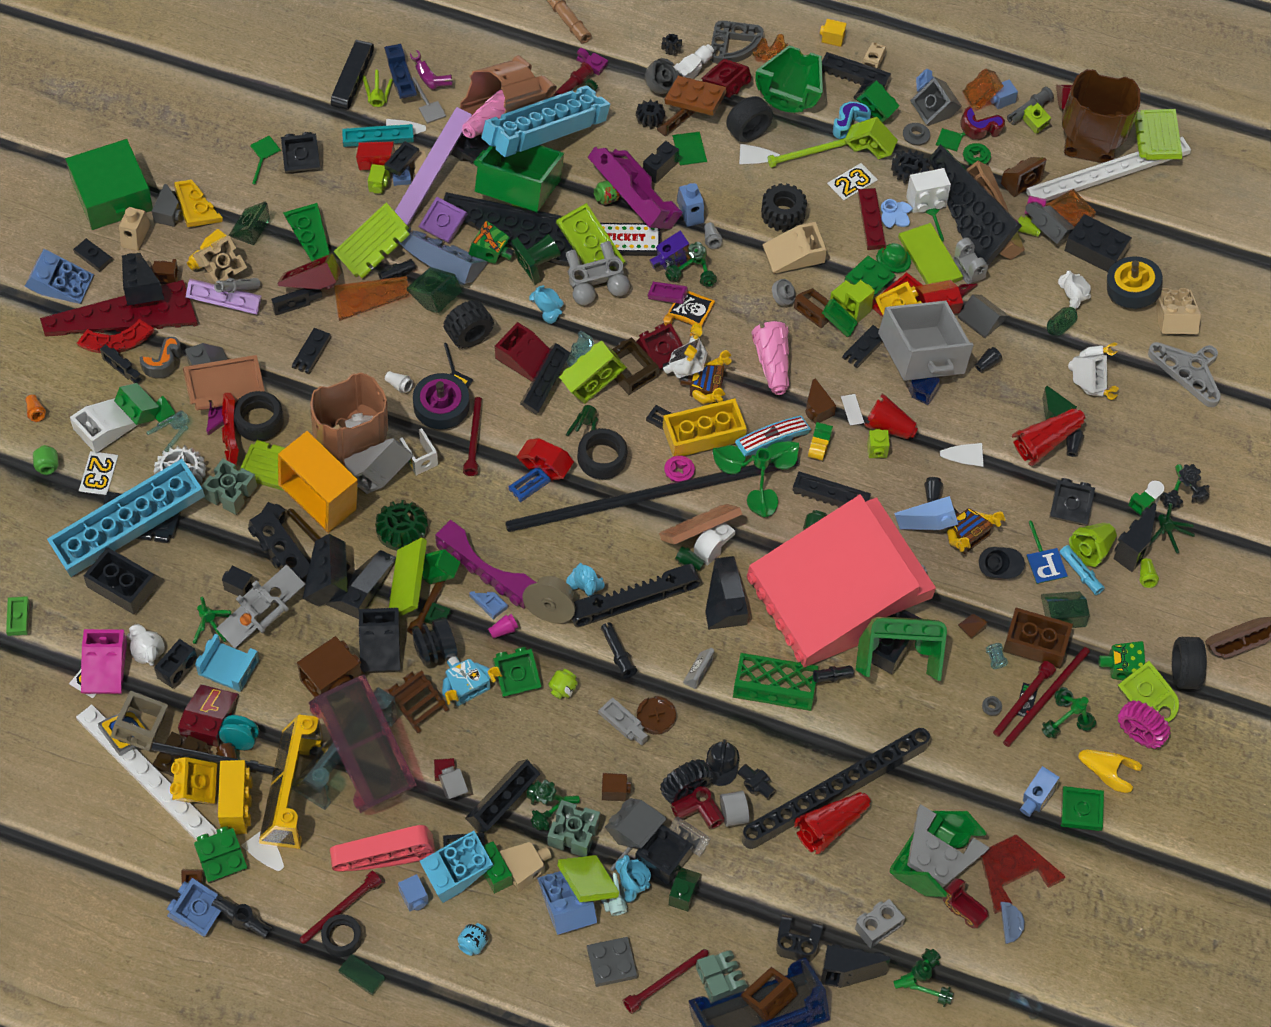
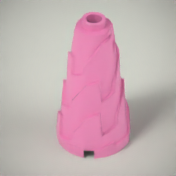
M502 90L497 91L463 124L462 132L466 137L474 138L482 134L485 120L493 117L501 118V115L505 112V97Z
M777 321L764 323V328L760 329L759 324L752 330V339L769 388L775 395H782L788 390L789 386L788 326L786 327L785 323Z

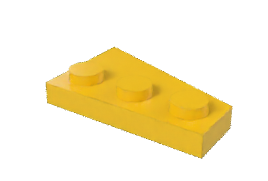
M192 179L174 182V188L187 227L222 222L223 217L220 213L217 214L214 206L204 198V194Z

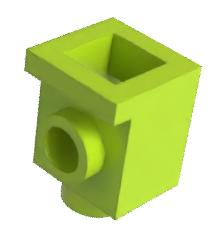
M372 164L368 177L369 192L383 194L384 187L388 186V181L391 178L390 171L386 170L384 166Z

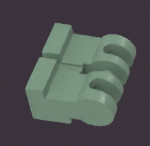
M730 950L697 960L696 970L702 984H705L704 988L711 1004L731 994L740 993L748 987L745 980H739L743 977L740 970L735 971L739 967L737 961L730 962L735 957Z

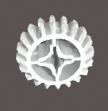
M177 445L176 449L173 450L170 447L169 452L163 451V456H158V461L154 465V475L183 458L198 483L202 484V478H205L206 465L204 464V458L200 456L198 451L195 452L193 448L188 450L186 446L180 449Z

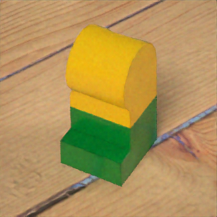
M816 422L808 457L823 461L831 439L833 426Z

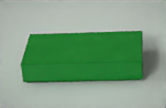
M834 298L828 301L822 311V314L846 337L852 334L858 324Z

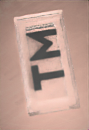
M678 816L674 818L669 828L692 843V852L699 857L703 855L711 840L709 836Z

